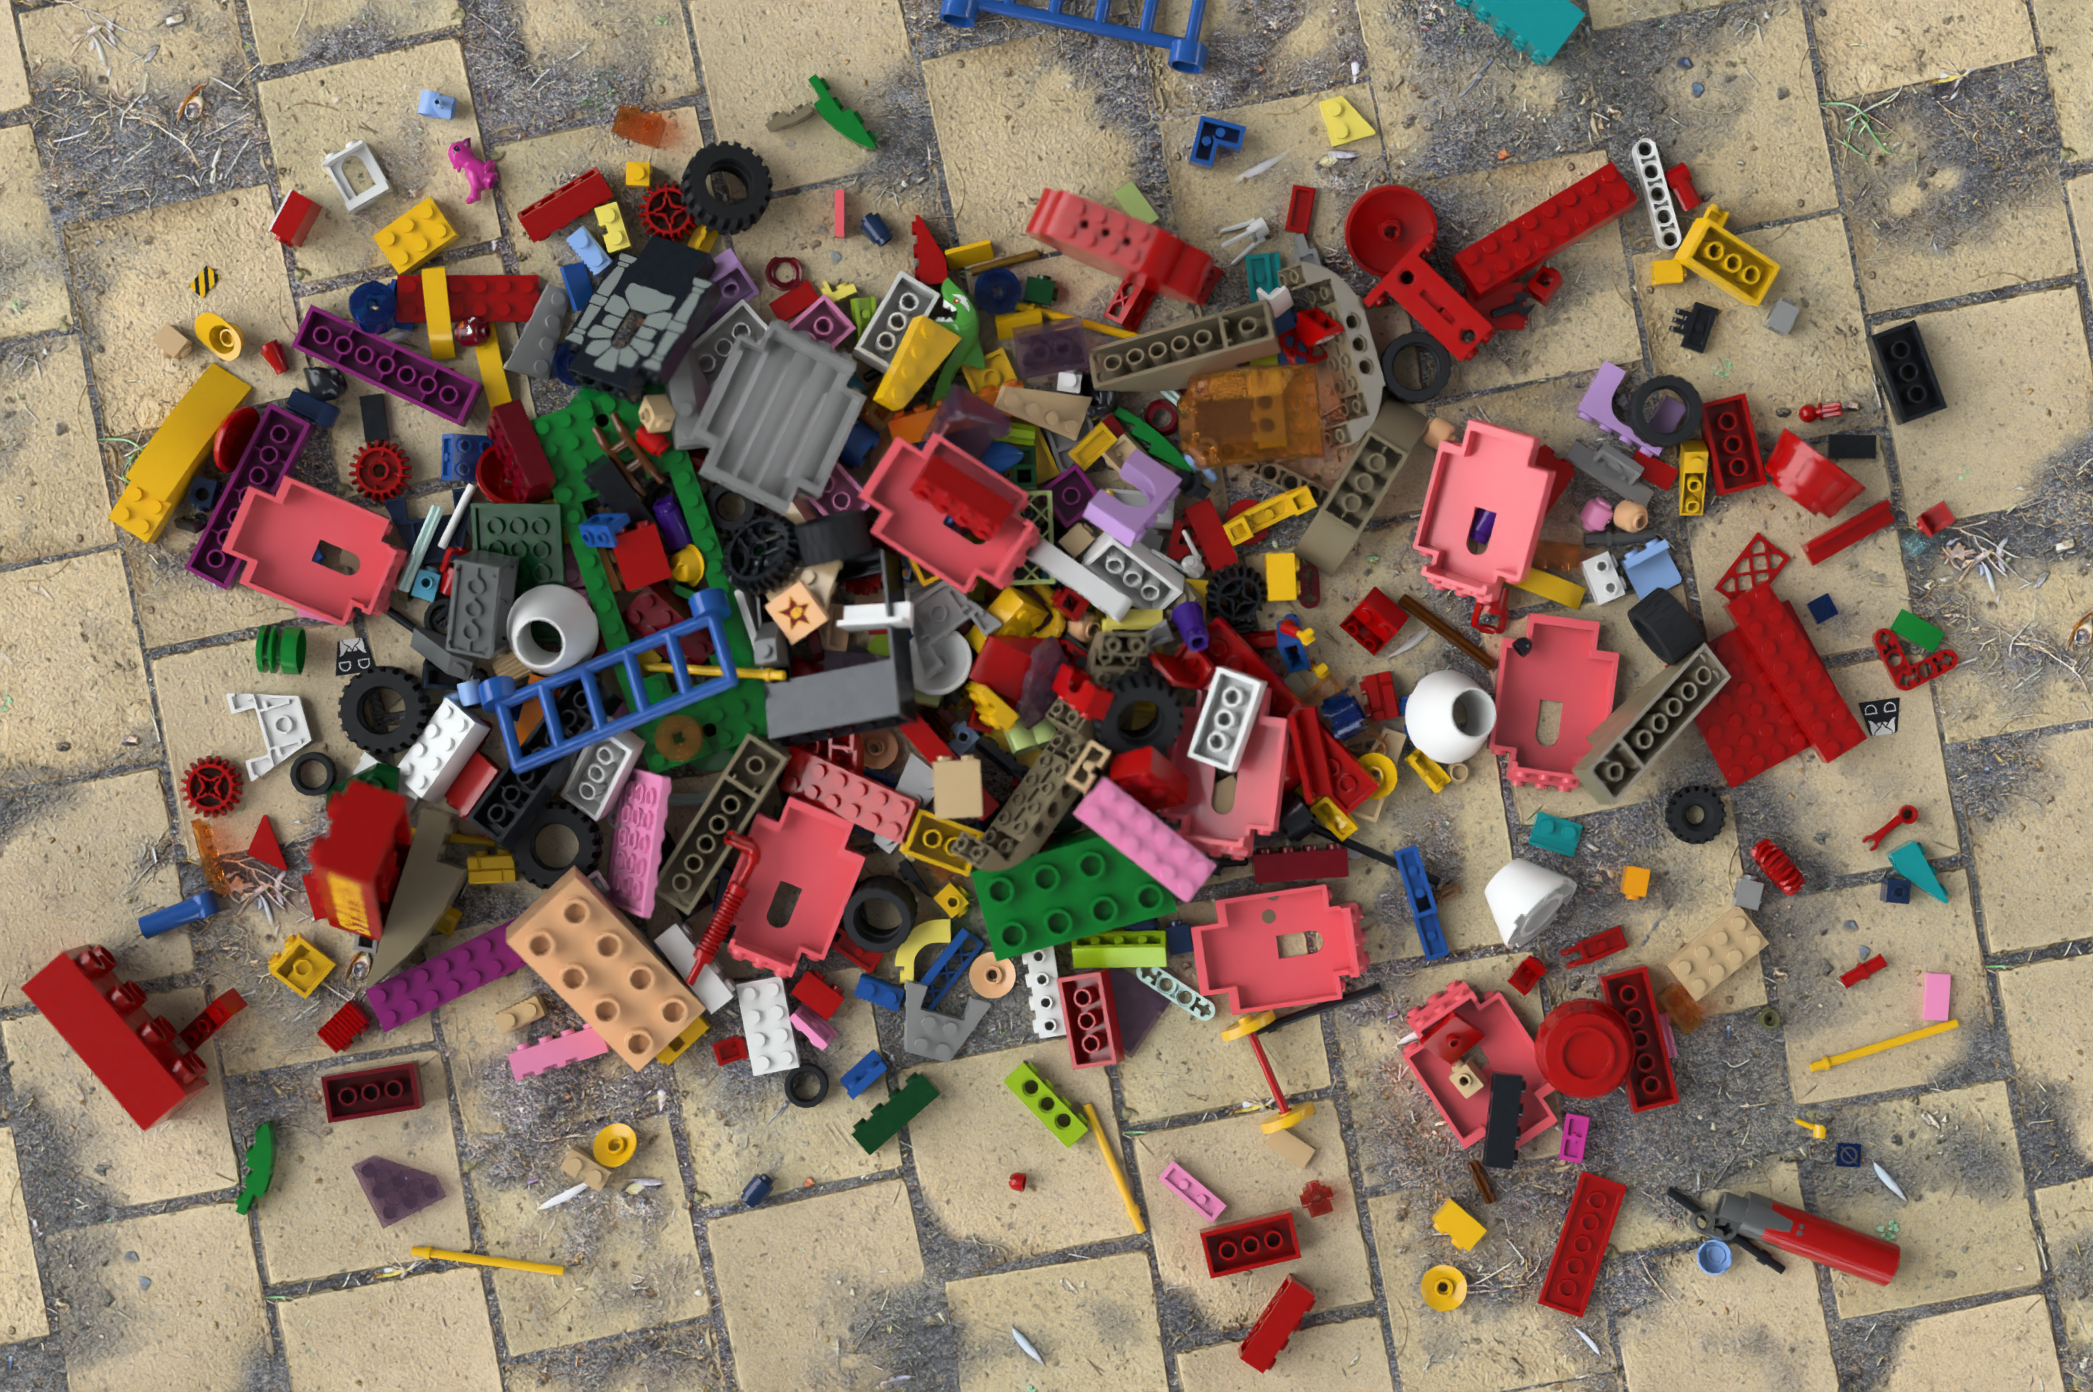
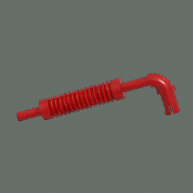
M733 830L727 832L731 838L725 836L724 842L727 845L742 850V853L747 855L748 861L738 881H730L727 887L728 891H725L721 903L718 904L719 907L716 908L717 911L714 912L715 915L712 916L713 919L710 920L711 923L708 924L709 927L706 928L707 931H704L705 935H702L703 939H700L701 942L698 943L699 947H696L692 955L697 960L685 981L691 986H694L704 965L712 964L715 958L714 954H717L716 950H719L718 946L722 945L720 942L724 941L722 938L726 937L724 934L728 933L726 930L730 929L728 926L732 925L730 922H733V919L736 918L735 915L738 914L737 911L740 910L739 907L742 906L743 899L746 898L750 891L745 886L756 864L759 865L761 860V850L752 837H745Z

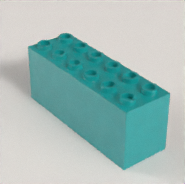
M1569 0L1455 1L1461 8L1465 10L1469 8L1475 13L1474 17L1481 23L1485 24L1487 22L1493 26L1492 30L1502 38L1506 36L1512 41L1511 45L1521 52L1524 50L1530 54V59L1539 66L1542 64L1544 66L1548 65L1586 14Z

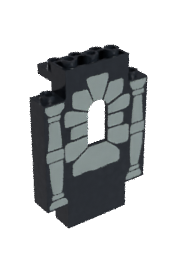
M652 235L639 257L619 251L564 338L565 343L569 347V352L576 356L568 368L574 377L573 380L580 386L585 387L587 385L593 391L606 392L609 396L619 400L625 399L632 405H641L644 396H648L643 388L646 380L653 384L660 383L667 386L722 297L716 283L709 280L717 268L711 255ZM630 311L646 315L647 318L627 347L623 349L612 347V341Z

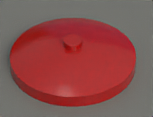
M1398 184L1380 185L1366 191L1353 203L1344 224L1345 245L1352 259L1364 271L1383 278L1427 232L1432 233L1436 238L1438 233L1436 216L1428 201L1414 189ZM1424 255L1423 258L1427 260L1429 256Z

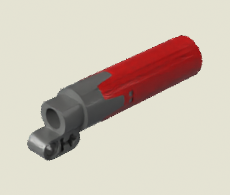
M1727 1191L1721 1192L1714 1213L1708 1211L1695 1212L1689 1219V1225L1693 1231L1720 1241L1730 1240L1738 1233L1884 1287L1891 1283L1901 1258V1250L1897 1244L1751 1191L1746 1192L1744 1197ZM1701 1215L1707 1221L1704 1228H1701L1697 1222ZM1725 1226V1229L1728 1230V1233L1723 1234L1722 1230L1717 1228L1713 1229V1227Z

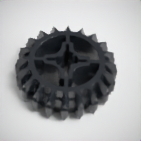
M1233 563L1232 568L1229 569L1228 566L1224 565L1225 571L1221 573L1219 570H1216L1217 577H1210L1212 584L1206 585V590L1208 591L1205 594V598L1208 600L1206 605L1211 609L1210 612L1213 616L1218 617L1221 615L1229 625L1233 620L1235 624L1239 625L1241 619L1248 623L1249 616L1256 618L1255 611H1262L1263 608L1260 604H1266L1267 600L1264 597L1268 595V591L1265 588L1266 582L1262 579V575L1256 572L1252 566L1247 568L1246 564L1243 563L1238 568V565ZM1245 581L1253 584V592L1245 589ZM1220 596L1227 599V607L1219 603Z

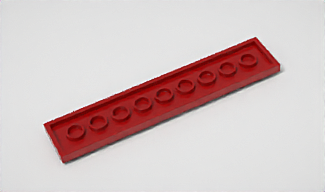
M1221 615L1206 627L1209 634V645L1203 652L1216 668L1225 666L1268 682L1266 688H1272L1270 717L1288 719L1287 715L1293 707L1305 706L1302 700ZM1319 719L1335 793L1328 797L1347 816L1374 793L1381 784Z

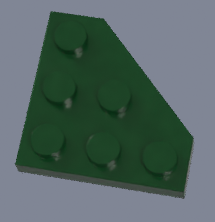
M376 763L334 785L327 792L325 811L327 812L333 793L337 791L345 794L351 780L398 795L400 768Z

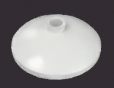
M954 630L933 645V649L944 662L945 667L929 678L924 674L915 637L909 641L914 688L918 691L934 696L944 695L956 690L965 682L972 667V652L968 642L959 632Z

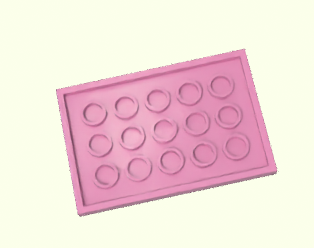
M634 766L616 805L617 814H615L614 819L615 828H613L606 875V883L610 890L604 895L618 908L640 917L651 918V913L655 907L654 892L658 885L657 871L658 865L661 862V843L665 837L664 822L668 815L667 801L668 795L671 793V778ZM620 822L621 828L616 829L617 823Z

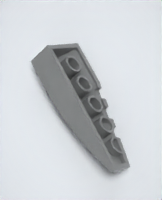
M691 345L667 386L664 385L666 396L676 413L671 427L674 451L706 447L689 438L711 393Z

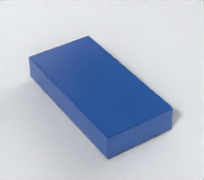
M584 262L562 266L560 271L574 313L582 311L593 294Z

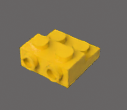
M969 681L964 688L970 693L968 697L978 704L975 708V711L980 714L978 718L985 725H991L996 730L1002 728L1006 732L1011 731L1019 716L986 686Z
M298 932L295 936L293 934L288 936L283 944L285 948L280 953L275 952L270 957L268 968L272 975L306 999L335 967L336 962L319 950L316 944Z

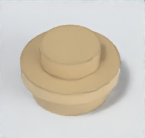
M1463 761L1450 763L1447 768V774L1452 778L1451 782L1462 784L1468 780L1470 769Z

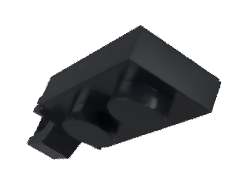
M982 735L975 745L977 750L1007 775H1012L1021 783L1030 770L1027 765H1019L1016 762L1017 759L1010 752L1002 751L998 747L999 744L989 736L985 737Z

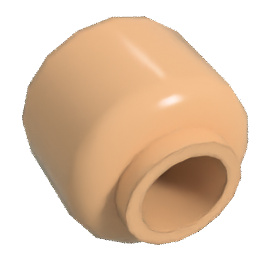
M1440 417L1430 418L1421 433L1423 435L1422 440L1425 444L1438 451L1440 440L1449 439L1455 441L1456 436L1453 435L1455 428Z
M1625 499L1614 508L1613 521L1619 528L1629 533H1636L1647 525L1648 512L1643 505L1633 500Z
M1084 611L1078 622L1066 620L1067 634L1084 643L1091 642L1101 629L1099 618L1087 611Z

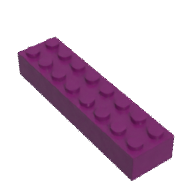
M310 305L291 346L462 427L466 426L484 388V385L314 305Z
M268 404L184 569L225 590H233L247 561L221 550L248 486L251 484L276 495L284 475H292L316 425L275 404Z
M517 918L365 990L384 1032L527 965L528 963L506 942V928Z

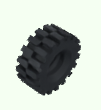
M1694 785L1681 788L1680 791H1676L1673 794L1672 798H1669L1667 802L1669 803L1668 807H1665L1667 815L1665 822L1669 825V831L1677 839L1690 844H1705L1707 841L1714 840V837L1716 835L1719 836L1722 832L1720 830L1725 826L1724 818L1727 817V812H1724L1725 804L1721 802V797L1715 794L1713 790ZM1691 806H1699L1704 812V818L1698 824H1692L1687 820L1686 813Z

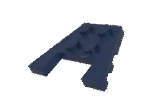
M466 487L452 489L455 509ZM473 496L446 550L449 547L465 548L467 520L471 512L470 503L473 502ZM398 497L393 500L386 499L383 503L392 517L391 519L397 527L409 554H411L426 518L409 521L405 497ZM453 514L441 516L421 565L443 561L446 550L437 545ZM453 554L451 561H452V560H455V559H457V558H459V557H461V556H457V554Z

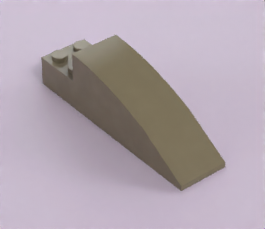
M1267 299L1089 348L1087 352L1095 391L1152 392L1195 388L1242 379L1240 363L1280 353L1281 350L1273 312Z
M1705 642L1700 643L1674 665H1670L1641 687L1586 738L1593 748L1572 769V772L1599 805H1615L1726 684L1731 675Z
M754 730L747 734L659 873L655 894L688 915L692 912L735 849V847L724 842L725 836L731 838L727 832L733 830L738 834H745L755 819L757 812L761 810L772 793L771 788L792 757L791 754Z
M433 806L423 808L366 987L370 988L382 982L420 949L438 927L461 890L468 874V866L444 859L445 856H449L452 848V843H450L452 833L456 834L459 827L458 814Z

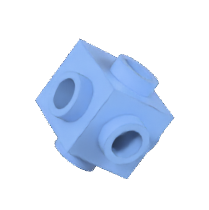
M957 721L950 728L955 734V739L947 743L960 757L968 751L972 754L976 750L975 745L981 737L978 734L979 730L966 727V721L962 723ZM966 733L968 738L963 742L961 737Z

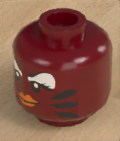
M463 317L456 324L454 334L456 340L462 346L480 347L484 346L488 338H490L491 328L482 317Z

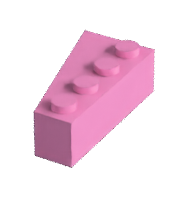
M586 1023L582 1025L583 1029L574 1031V1028L561 1031V1036L552 1038V1035H547L539 1038V1043L530 1045V1042L516 1045L517 1050L508 1054L515 1081L517 1082L531 1074L536 1076L551 1070L550 1068H560L576 1060L578 1062L606 1053L611 1050V1047Z

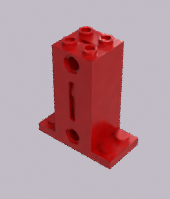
M1427 232L1364 298L1363 302L1370 308H1375V306L1380 308L1388 300L1387 294L1389 293L1459 361H1471L1479 353L1477 347L1482 342L1487 344L1496 335L1493 332L1496 327L1423 258L1424 255L1429 256L1437 248L1435 243L1438 239L1432 233ZM1408 272H1412L1414 280L1411 284L1407 285L1404 282V276ZM1468 330H1473L1475 333V339L1471 343L1465 340V333Z

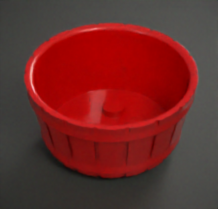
M1785 427L1779 435L1769 460L1765 463L1764 471L1773 477L1771 483L1815 516L1820 512L1831 519L1866 489L1864 485Z
M1578 998L1558 1005L1556 1009L1551 1010L1546 1015L1536 1033L1537 1038H1535L1534 1052L1536 1053L1535 1058L1538 1068L1551 1086L1559 1092L1574 1098L1593 1099L1611 1093L1626 1080L1635 1062L1636 1041L1629 1022L1616 1008L1597 999Z

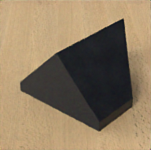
M425 658L422 668L421 688L458 691L457 684L463 683V679L446 674Z

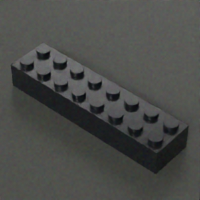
M581 679L567 684L555 700L565 740L594 728ZM597 682L606 717H612L623 701ZM544 716L521 745L523 758L552 746ZM583 749L522 774H515L509 761L466 820L498 844L511 851L573 769Z

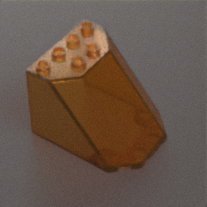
M1316 364L1252 365L1192 376L1187 382L1188 388L1185 394L1180 395L1177 401L1181 450L1185 455L1191 456L1198 470L1325 458Z

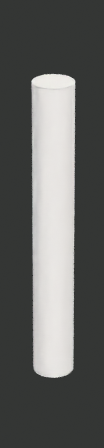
M468 483L437 546L446 550L477 488L476 486Z

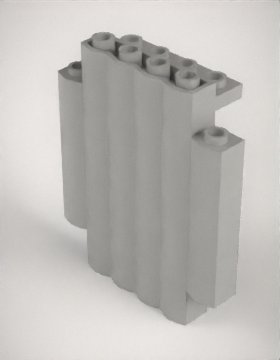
M772 320L760 344L756 342V338L748 334H744V336L738 335L689 438L711 448L699 472L700 475L785 515L796 491L815 500L820 498L867 397L862 395L863 392L856 387H846L858 362L853 359L851 354L845 351L839 353L833 350L832 345L821 340L817 342L811 339V335L802 330L797 332L789 328L790 325L782 320Z

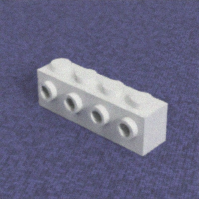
M1054 946L1022 954L1023 965L1028 964L1029 973L1025 974L1027 988L1032 987L1033 996L1029 997L1030 1010H1035L1036 1019L1032 1020L1034 1034L1039 1033L1040 1039L1066 1035L1057 984L1059 976Z

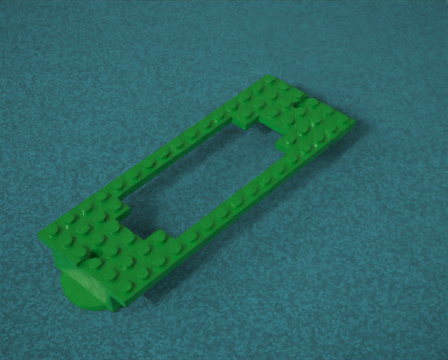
M646 380L643 385L648 396L666 394L663 384H653ZM586 387L572 398L567 408L530 420V423L556 478L552 491L556 503H563L564 526L607 650L610 652L631 643L599 549L598 547L586 546L578 525L588 520L582 502L599 496L595 489L591 491L583 481L586 477L581 471L602 454L607 456L591 431L593 427L599 425L612 446H614L623 438L615 429V425L610 418L611 414L618 412L635 440L637 439L636 431L644 423L641 422L638 413L641 407L640 404L632 405L625 399L619 400L609 396L606 392L600 393ZM608 416V425L602 427L601 420ZM671 429L670 431H664L662 433L668 437L667 440L671 444L660 457L656 454L652 455L642 446L641 448L662 474L670 472L694 544L703 556L705 575L709 587L725 590L731 615L722 621L731 647L730 650L735 667L760 669L759 666L755 665L754 649L734 594L736 588L725 576V571L722 568L725 564L722 558L725 556L688 450L674 451ZM629 446L618 454L624 463L637 458ZM644 469L647 479L653 478ZM717 653L710 655L709 658L712 666L721 667ZM624 662L613 665L629 713L631 714L637 711ZM665 671L643 679L651 705L680 694V691L673 693ZM739 677V683L732 688L635 727L637 736L646 742L643 753L649 770L659 773L686 763L700 770L718 771L726 769L749 732L754 730L763 737L768 735L763 679ZM710 723L714 724L717 729L714 736L709 735L707 732V727Z

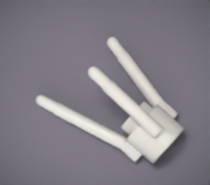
M1262 217L1257 220L1252 218L1246 222L1220 230L1221 233H1226L1246 227L1245 232L1222 243V248L1247 236L1251 240L1256 239L1231 262L1232 265L1242 260L1258 244L1266 241L1264 236L1270 234Z
M1183 530L1182 533L1193 556L1185 557L1181 564L1151 549V553L1174 566L1181 573H1186L1192 579H1197L1204 573L1205 567L1200 562L1202 556L1197 552L1186 530Z

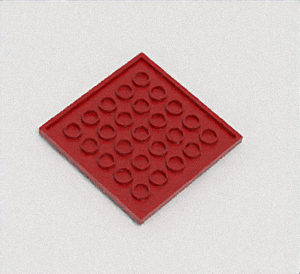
M1789 600L1782 602L1783 607L1832 681ZM1736 627L1705 643L1731 675V678L1693 719L1731 789L1811 746Z

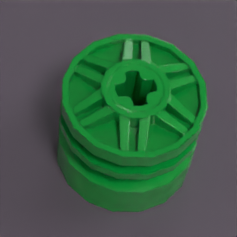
M261 625L255 649L259 673H267L268 671L270 673H277L281 663L283 674H302L306 659V634L304 627L286 626L282 635L279 626L273 625L271 629L270 625Z

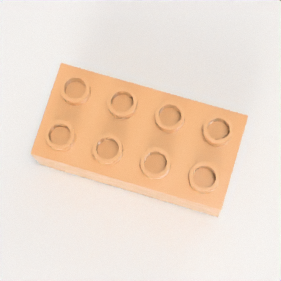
M575 865L506 928V942L637 1073L706 1010L705 1005L685 982L673 964L659 952L643 933Z

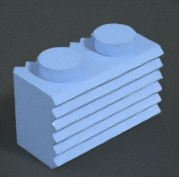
M582 226L567 238L566 242L595 277L600 278L607 272L613 260L587 228Z

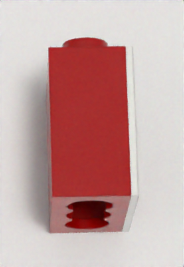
M290 189L268 230L276 234L275 239L290 248H293L294 244L301 248L322 206Z

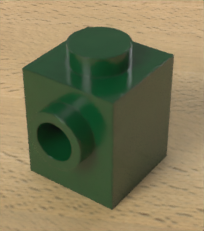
M1038 274L1037 278L1028 276L1023 300L1024 302L1051 306L1052 301H1057L1059 288L1055 287V281H1051L1050 276Z

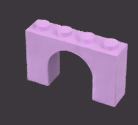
M1607 360L1604 361L1575 409L1576 412L1580 413L1578 417L1588 423H1591V421L1596 422L1600 425L1598 428L1609 435L1612 432L1620 436L1619 441L1628 446L1634 444L1640 448L1639 452L1649 458L1652 455L1655 457L1659 456L1663 448L1643 443L1641 439L1634 435L1633 430L1629 426L1622 424L1615 417L1612 410V397L1626 371ZM1666 395L1662 398L1647 424L1656 432L1672 433L1686 407Z
M1137 448L1125 460L1118 476L1139 489L1146 497L1148 504L1141 507L1129 506L1120 502L1103 489H1100L1089 502L1083 515L1084 518L1129 548L1135 541L1140 542L1146 533L1145 529L1153 527L1159 513L1161 515L1164 514L1170 504V499L1175 501L1181 492V489L1178 487L1182 481V478Z

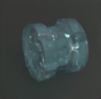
M1918 529L1906 537L1900 545L1903 548H1907L1909 556L1913 559L1929 547L1930 542L1921 537V532Z

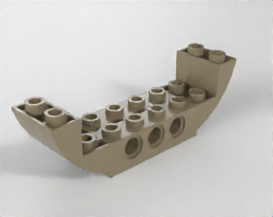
M1302 261L1277 271L1280 286H1286L1289 292L1307 287L1308 299L1312 304V308H1319L1344 326L1343 332L1330 341L1322 343L1328 355L1327 365L1331 371L1334 389L1341 405L1340 410L1345 419L1343 423L1323 428L1324 441L1329 451L1355 444L1367 433L1378 414L1382 398V387L1386 386L1360 295L1356 296L1349 285L1331 270L1315 263Z
M1389 394L1379 409L1372 426L1363 437L1292 553L1332 577L1362 533L1408 458L1429 418Z
M1098 632L1093 639L1089 655L1087 656L1086 673L1092 677L1090 682L1101 685L1105 680L1111 681L1113 679L1112 675L1119 673V675L1125 674L1127 669L1137 672L1140 656H1147L1149 633ZM1135 702L1130 703L1120 712L1117 718L1118 727L1125 730L1132 729ZM1095 733V742L1101 745L1100 740L1098 739ZM1097 769V771H1096L1095 774H1094L1096 777H1097V774H1098L1099 769ZM1080 792L1081 801H1083L1087 795Z
M1057 698L1045 717L1058 731L980 841L963 831L949 851L985 871L1008 869L1021 863L1030 855H1036L1080 793L1079 790L1069 785L1065 779L1090 740L1095 742L1093 721L1083 718L1079 715L1080 711L1070 708L1068 702Z

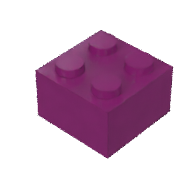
M1077 463L1040 489L1052 490L1053 512L1066 530L1083 518L1089 502L1098 493ZM1042 496L1047 502V496Z

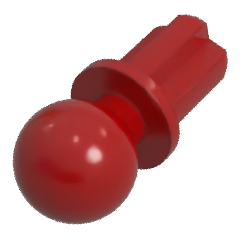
M1820 402L1818 403V408L1807 404L1799 410V417L1805 423H1811L1817 417L1820 418V421H1824V418L1841 416L1843 414V407L1840 402L1823 405Z

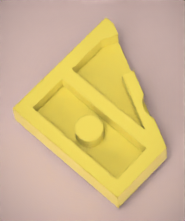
M1342 95L1319 102L1332 148L1376 134L1375 130Z

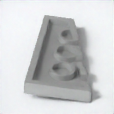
M546 285L533 309L529 322L525 324L518 343H515L512 354L502 369L546 381L549 380L569 301L567 289Z

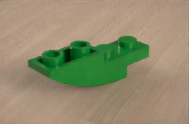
M816 74L809 78L811 86L820 97V100L815 102L814 106L827 123L852 143L872 152L877 150L874 144L877 142V139L871 130L865 131L861 125L865 121L856 110L853 113L850 107L841 112L844 107L837 97L832 99L828 93V90L831 88L823 77L819 79Z
M269 1120L264 1122L263 1125L259 1124L254 1134V1137L257 1138L255 1144L248 1148L245 1158L248 1159L245 1166L254 1170L248 1172L244 1182L247 1184L244 1192H240L235 1203L238 1205L236 1212L241 1215H246L250 1212L256 1196L262 1198L267 1195L272 1182L276 1162V1136L273 1122Z

